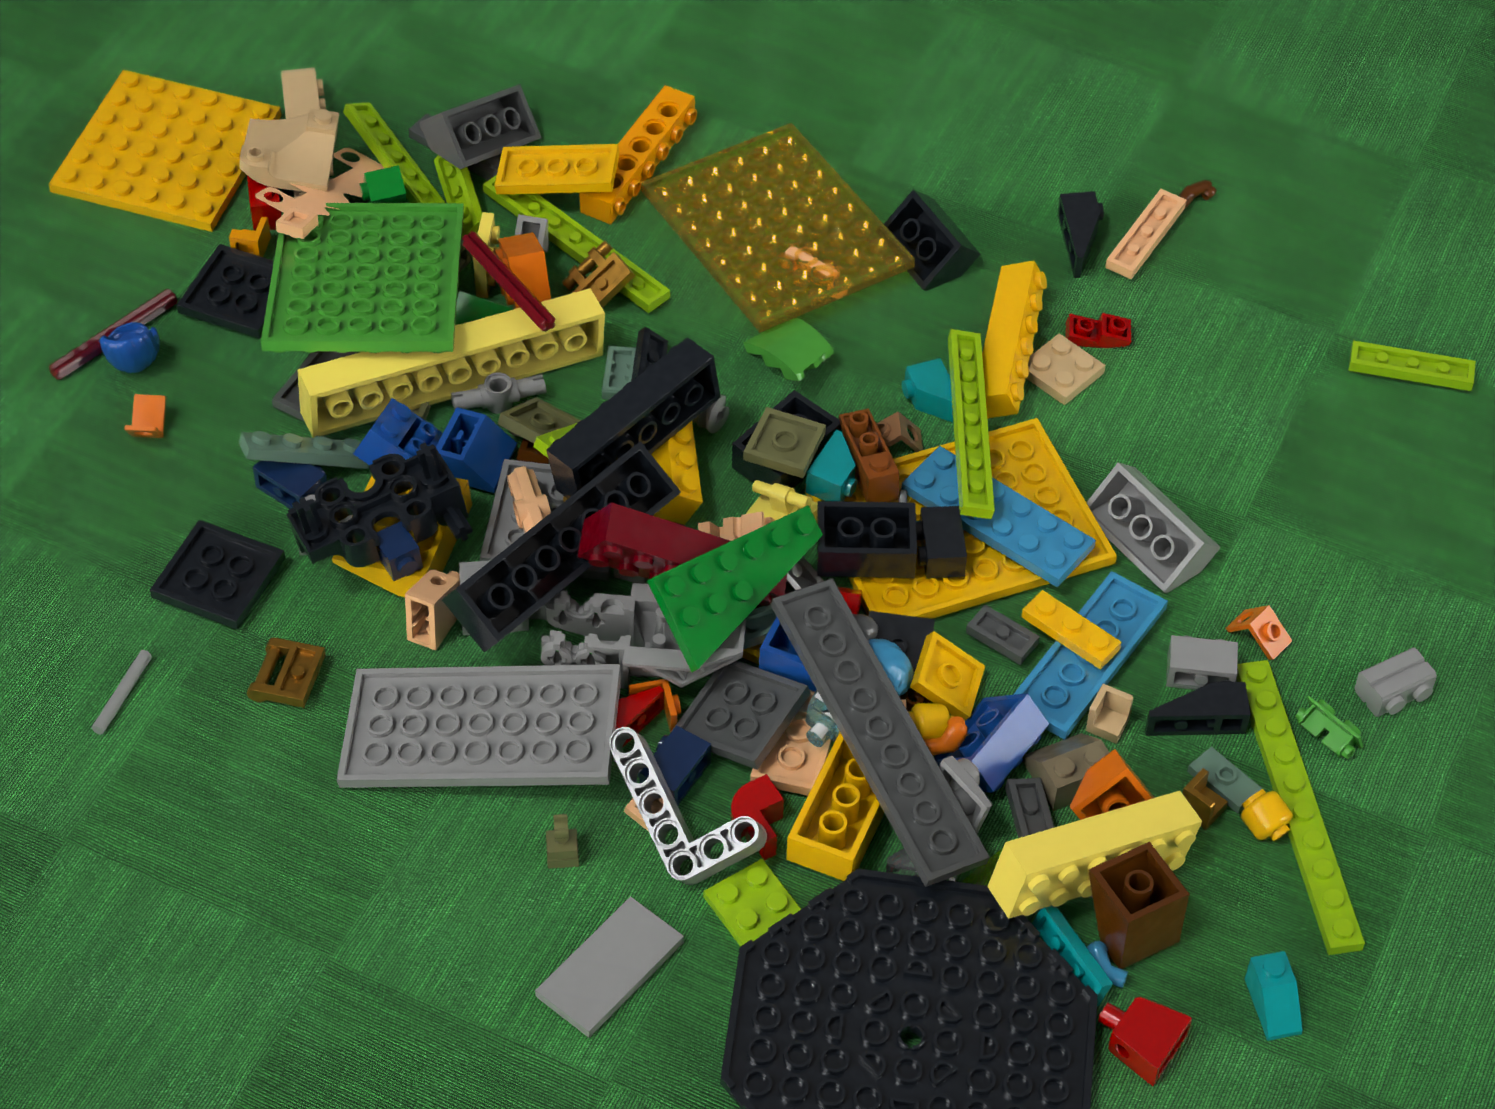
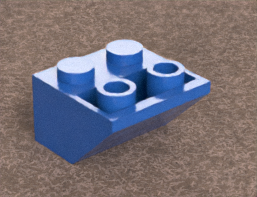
M392 398L353 454L368 465L373 464V460L388 454H398L406 460L417 455L416 451L420 450L419 445L426 443L427 446L433 444L436 447L443 433L432 423L425 421L412 412L406 405Z
M456 407L436 449L455 478L468 480L470 487L495 493L504 459H512L517 449V443L487 415Z

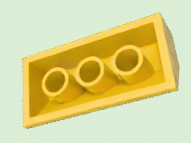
M692 421L651 454L681 491L679 495L653 516L683 525L686 524L703 503Z

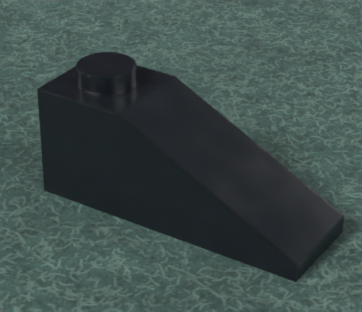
M1095 191L1060 194L1057 216L1074 278L1081 277L1098 232L1099 221L1104 218L1103 205L1098 203Z
M1232 681L1211 682L1150 710L1147 717L1145 735L1246 734L1251 716L1246 683Z

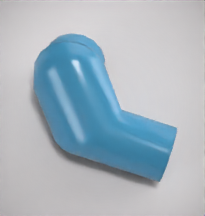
M1094 941L1089 944L1087 949L1107 974L1113 985L1123 988L1128 971L1111 965L1105 943Z

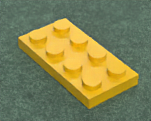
M618 144L503 147L494 185L496 194L612 192L620 153Z

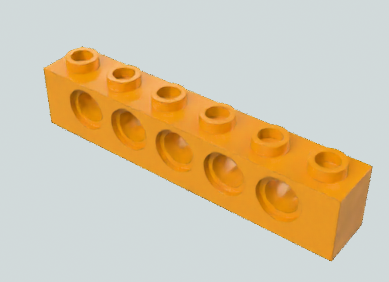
M664 85L618 143L620 153L613 191L579 193L580 213L610 225L618 215L624 213L631 198L638 195L642 184L646 179H650L653 176L655 168L660 161H664L667 158L671 147L681 140L686 128L695 122L697 117L695 96Z

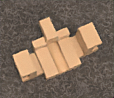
M761 511L744 514L741 517L723 518V527H718L710 521L698 523V530L733 541L775 521V519L772 517L764 518V512Z

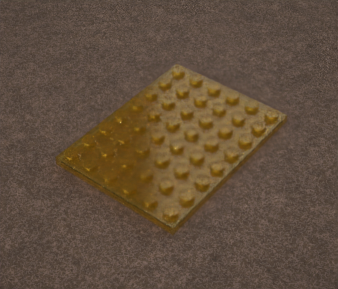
M792 122L641 182V192L759 332H763L915 267V258ZM789 247L799 248L795 252V259L785 254ZM801 252H806L814 257V259L802 261L798 258V255ZM818 260L826 264V265H817V266H814L813 268L810 267V266L815 265V264L818 262ZM819 271H827L830 275L826 276Z

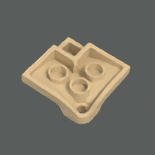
M310 108L308 114L289 119L260 120L250 118L245 142L240 152L239 168L251 179L266 186L304 192L291 185L295 184L327 191L338 132L339 113L325 109Z

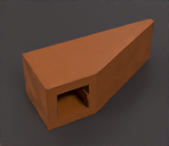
M869 408L840 414L841 428L856 465L855 476L865 501L889 502L898 500L899 470Z

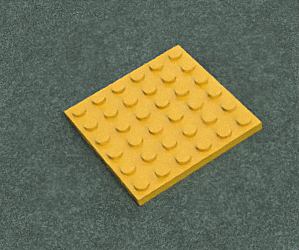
M122 70L49 182L50 192L212 232L246 176L239 168V162L250 118L279 120L282 116L281 107Z

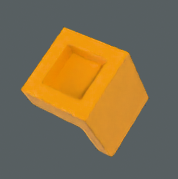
M261 217L256 231L232 229L229 235L230 247L263 257L271 239L268 217Z

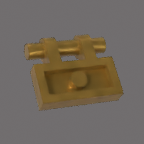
M604 240L597 248L593 247L588 252L589 256L578 267L574 265L568 271L569 275L562 283L568 290H571L578 283L579 286L573 292L591 288L603 308L636 275L615 252L607 259L605 258L613 248ZM596 265H598V267L588 277H586V274H588Z

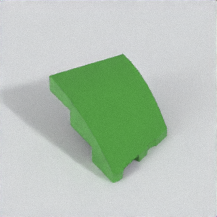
M790 317L743 342L748 354L762 355L765 365L781 368L786 380H802L805 377L803 371L817 368L822 361L834 354L832 346L816 329L796 317Z

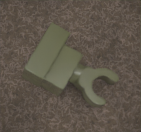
M567 814L553 815L554 830L546 831L548 869L579 867L577 830L568 829Z

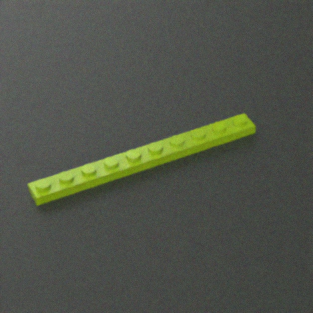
M1264 660L1237 664L1236 679L1237 682L1246 683L1251 714L1250 721L1273 791L1280 795L1293 813L1291 821L1287 824L1290 828L1288 836L1328 955L1362 951L1365 942L1269 662Z

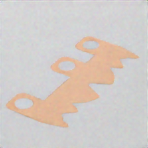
M343 148L334 153V158L351 166L352 169L330 180L327 191L291 184L306 193L294 199L276 188L268 187L256 193L255 196L283 213L290 207L317 213L318 215L329 216L330 214L325 207H333L326 206V203H350L344 194L362 198L359 183H364V173L384 169L382 164L354 149ZM345 152L354 153L359 156L360 160L350 162L343 159L341 154ZM267 192L280 194L283 197V201L271 202L264 197V194Z

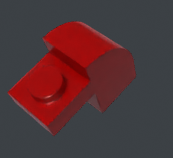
M767 774L746 783L738 789L731 803V821L741 816H748L766 829L767 841L764 847L758 851L763 860L776 855L777 835L769 824L782 819L784 799ZM746 827L741 833V838L745 836L746 841L749 842L754 837V827Z

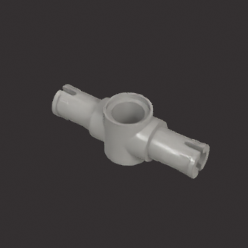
M497 372L488 375L484 384H479L478 388L452 392L451 399L454 411L456 407L462 409L482 407L483 409L487 408L492 413L500 414L511 409L513 403L519 402L520 398L545 394L546 385L542 374L516 380L515 377L510 378L505 373Z

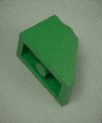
M399 165L364 173V183H359L363 201L369 200V203H405L406 190Z

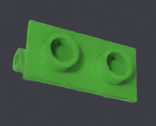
M1308 696L1307 700L1310 707L1307 710L1304 707L1301 708L1295 715L1298 725L1316 739L1324 730L1329 732L1321 742L1339 758L1349 759L1355 752L1354 744L1361 749L1364 747L1361 736H1359L1361 731L1358 727L1347 719L1344 722L1334 716L1335 710L1322 699L1317 702Z

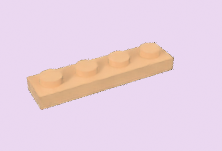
M1160 189L1107 258L1105 268L1132 280L1183 212L1187 200Z

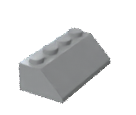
M1118 462L1086 502L1106 538L1164 593L1172 591L1199 574L1221 548L1133 466Z

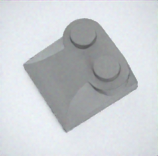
M953 756L942 759L939 768L976 834H978L992 803L979 787L980 775L978 768L969 759L961 758L956 760Z

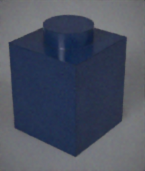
M401 521L377 532L381 544L376 546L380 561L393 581L409 576L423 568L419 546L411 534L402 526Z

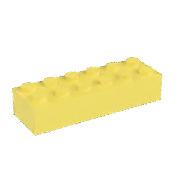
M1176 791L1007 841L1004 844L987 887L1008 919L1020 915L1029 916L1044 907H1057L1071 899L1091 896L1089 869L1149 841L1172 871L1178 869L1184 864L1185 857L1195 841L1196 834L1203 821L1182 792Z

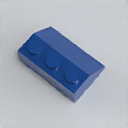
M1028 693L985 697L972 711L970 718L965 720L968 733L959 749L953 753L935 755L934 759L938 766H940L942 759L953 756L956 760L961 758L969 759L979 770V787L983 792L992 793L1001 788L1005 777L1012 769L1021 764L1023 761L1022 757L1028 749L1039 742L1042 732L1049 723Z

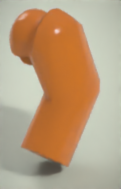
M951 717L947 722L948 726L942 737L924 740L932 756L953 753L959 749L968 733V727L962 717Z

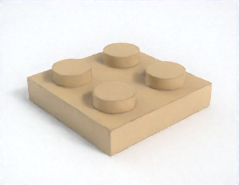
M1059 333L1030 356L1028 363L1029 375L1026 379L1065 406L1103 375L1106 365Z

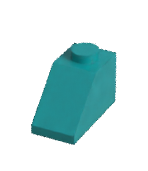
M941 358L907 366L905 380L901 383L905 398H910L916 410L953 423L951 379Z
M836 430L806 475V493L824 501H844L846 497H851L854 494L858 480L855 479L856 465L841 431Z
M1281 951L1251 957L1244 980L1267 1041L1302 1034L1297 981L1286 952Z

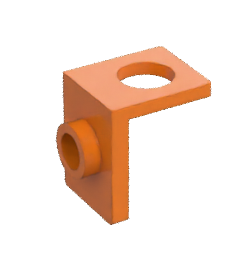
M135 394L132 425H125L124 430L132 437L163 438L166 397L162 395Z
M1270 605L1246 609L1226 627L1228 633L1249 629L1268 660L1275 659L1292 642V639Z
M660 679L628 685V696L657 686L664 689V710L671 733L677 724V715L681 714V706L678 694L672 695L669 681Z

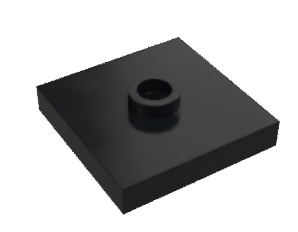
M869 611V617H872L879 627L877 636L874 639H886L897 644L909 658L915 673L925 638L934 631L935 619Z

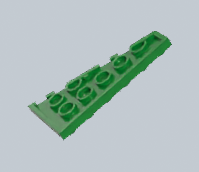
M809 505L647 581L691 672L698 670L823 535Z

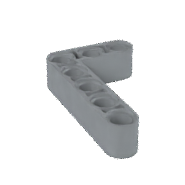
M629 727L618 728L612 733L609 739L610 750L671 877L686 885H694L764 847L767 841L766 829L748 816L738 817L694 840L646 739ZM629 738H634L635 744L630 752L623 753L624 742ZM643 768H648L649 776L647 780L638 783V772ZM663 798L664 804L661 811L652 814L651 805L653 801ZM753 826L755 830L754 837L749 842L743 843L741 840L742 831L746 827ZM677 828L678 838L674 843L667 845L665 840L667 832ZM716 843H723L724 850L719 858L712 859L710 855L712 847ZM691 859L693 862L691 872L682 876L680 873L682 862Z

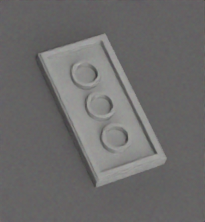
M630 896L535 990V996L590 1038L684 943V936Z

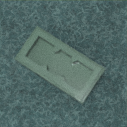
M608 346L602 399H610L622 390L624 385L631 382L636 348Z
M1212 746L1188 766L1187 772L1193 777L1202 768L1209 771L1206 786L1227 800V805L1237 814L1244 809L1242 803L1262 789V787Z

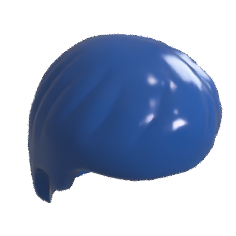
M137 322L118 326L108 337L104 335L99 339L101 350L107 361L117 370L127 373H138L149 367L156 359L160 349V337L156 328L151 327L149 330L145 325Z

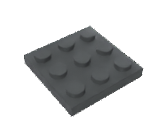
M735 661L716 670L676 725L711 743V753L758 770L811 693L808 685Z

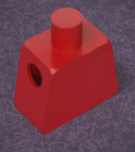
M1136 997L1126 1012L1108 1002L1101 1011L1098 1021L1113 1030L1108 1046L1109 1051L1147 1083L1154 1086L1188 1036L1192 1018L1143 997Z

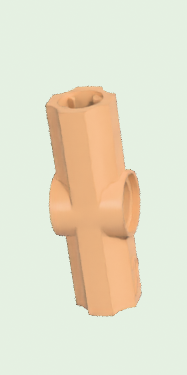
M522 466L514 468V471L507 475V481L514 500V513L518 527L526 533L549 515L551 510L546 494L542 495L534 470Z

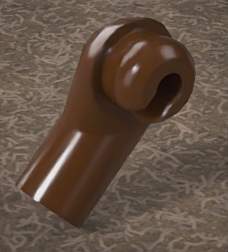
M1204 179L1187 185L1178 196L1187 200L1185 209L1198 195H1201L1204 200H1208L1216 194V188L1211 185V181Z

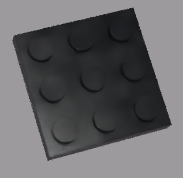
M219 244L177 303L178 313L260 339L263 331L274 261Z
M198 520L151 587V598L238 630L286 559L285 552L279 548Z

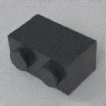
M959 506L921 508L920 519L916 521L917 540L921 541V546H918L917 557L918 565L924 566L926 579L965 577L967 552Z

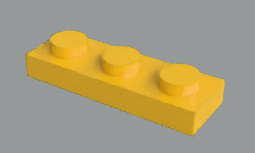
M1044 590L1037 594L1022 609L1021 617L1100 670L1121 649L1122 642Z

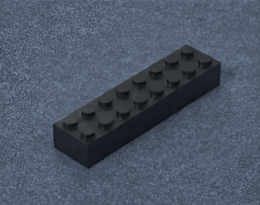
M640 441L443 598L442 601L483 652H486L592 566L588 563L589 560L578 557L584 519L610 503L653 516L679 495L681 491Z

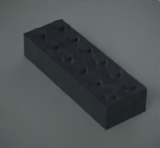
M685 338L678 345L673 346L657 362L649 365L632 382L624 385L622 390L608 401L603 402L588 417L579 421L563 437L555 440L546 451L556 490L569 499L640 441L652 454L721 398L714 356L690 338Z

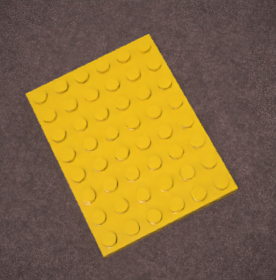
M1038 418L989 431L992 478L1096 540L1095 548L1067 578L1116 564L1117 555ZM955 441L940 445L956 455ZM939 446L893 459L899 470V493L902 482ZM858 483L854 494L851 497H846L844 501L866 502ZM806 493L807 496L812 498L813 502L824 501ZM907 495V503H915L916 521H919L920 510L926 506ZM898 498V500L889 501V502H899V498ZM963 530L967 552L965 577L926 579L924 566L918 565V557L916 560L915 578L848 577L854 589L862 590L860 602L867 616H869V611L929 619L1050 583ZM917 540V549L918 546H921L920 540Z

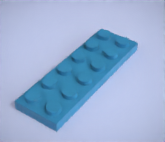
M939 446L902 482L901 490H906L909 497L926 507L959 506L956 455ZM992 478L995 508L992 519L961 515L963 530L1055 587H1058L1095 548L1096 540Z
M1111 571L1078 613L1122 642L1120 651L1100 670L1058 641H1055L1013 695L1028 693L1049 723L1046 730L1065 740L1090 708L1102 684H1109L1166 610L1168 601Z

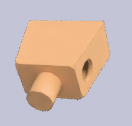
M430 570L405 593L408 641L435 651L438 649L457 620L442 599L460 586L458 572L451 571L445 574L437 570Z

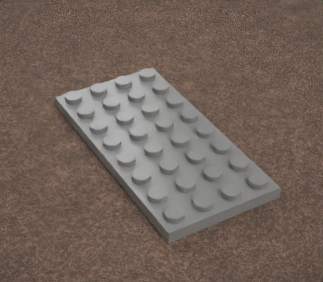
M620 664L356 669L337 774L339 788L609 785L613 757L609 747V739L616 730L622 678Z

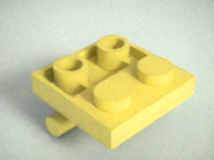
M759 480L754 481L752 491L761 495L746 514L762 511L764 512V518L772 517L776 521L809 505L815 520H817L818 503L813 502L811 497L796 493L794 488L779 483L772 485Z

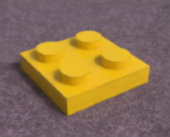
M933 631L925 638L910 688L933 703L944 704L951 715L960 716L966 720L971 716L985 665Z

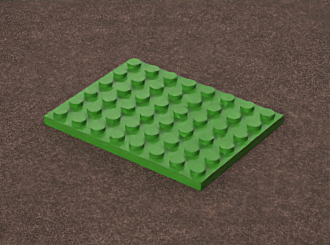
M326 203V206L333 207H325L330 215H318L319 227L316 226L304 239L293 238L283 233L278 234L261 337L262 351H273L276 353H283L285 351H305L307 353H315L317 351H336L339 353L453 352L464 203Z

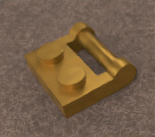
M270 638L265 648L267 654L255 682L249 685L247 696L256 702L268 700L305 708L326 656L325 648L281 638ZM285 655L286 658L275 685H269L279 658Z

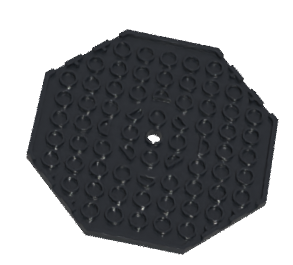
M856 869L847 875L845 881L833 889L829 887L808 901L806 907L794 915L790 913L769 927L768 932L754 941H748L739 948L720 1084L741 1109H1090L1098 995L1089 985L1085 987L1074 975V969L1055 948L1052 950L1040 938V932L1024 915L1008 919L986 885L943 880L925 887L918 876ZM905 1033H914L919 1036L921 1042L913 1045L912 1048H908V1045L902 1041L901 1036Z

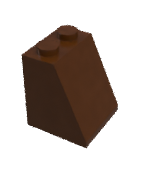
M1150 841L1089 869L1100 941L1105 943L1108 955L1118 968L1124 969L1180 942L1189 893Z

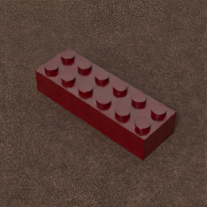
M610 503L584 519L578 557L589 560L588 563L596 567L609 566L618 569V572L624 576H640L649 580L730 542V540ZM787 574L756 608L768 606L772 603L773 598L785 594Z

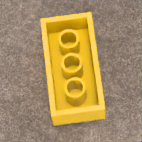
M839 732L787 837L786 860L845 881L847 875L859 868L885 812L841 732Z

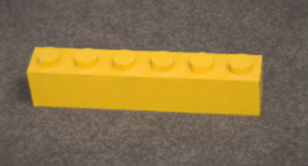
M1035 260L1001 266L982 352L987 419L1018 414L1020 402L1024 399L1025 378L1029 375V358L1033 354L1034 334L1038 331L1037 320L1039 311L1042 310L1043 306L1042 295L1047 287L1046 275L1043 271H1040Z

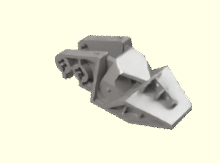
M632 583L631 596L594 593V597H590V600L585 602L583 606H579L571 598V595H568V591H561L560 596L552 598L546 605V619L549 624L559 629L583 635L585 639L584 643L572 645L571 642L565 640V634H562V631L550 630V635L542 636L541 639L542 663L545 665L620 664L622 670L620 688L628 689L631 676L662 677L682 688L743 657L746 618L698 670L691 672L648 584Z

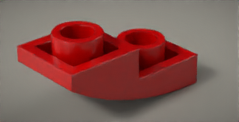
M1102 313L1099 320L1069 314L1066 320L1065 338L1082 347L1114 348L1129 346L1131 343V319Z

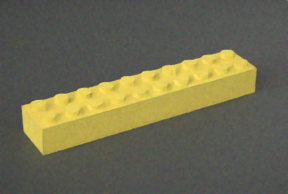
M591 288L541 302L555 317V327L547 332L542 331L521 308H516L456 325L453 352H359L316 365H310L297 370L300 413L312 438L376 421L392 398L406 405L410 410L420 408L422 403L429 402V405L449 400L451 399L452 392L478 388V385L484 384L486 377L492 373H505L510 378L515 377L518 380L603 356L605 312Z

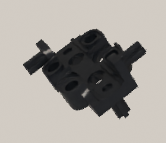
M426 443L419 445L420 450L416 451L417 455L406 460L398 454H388L373 460V464L369 465V469L376 481L369 490L353 492L348 488L343 478L337 479L335 477L319 485L314 494L315 501L313 499L306 501L305 497L299 499V502L292 503L293 508L289 509L288 513H286L301 553H307L312 564L333 555L344 557L353 567H366L380 561L376 546L381 544L376 531L373 529L379 520L386 517L398 518L406 531H410L416 543L433 536L438 529V524L448 526L455 539L461 538L462 541L469 539L468 534L472 533L473 529L466 520L469 516L458 481L435 445L427 446ZM412 489L411 492H409L408 494L398 495L400 493ZM353 515L350 520L346 522H339L345 519L347 516Z

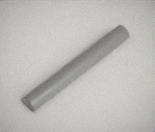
M141 650L92 725L91 728L95 733L102 735L106 731L151 660L152 655L148 651Z

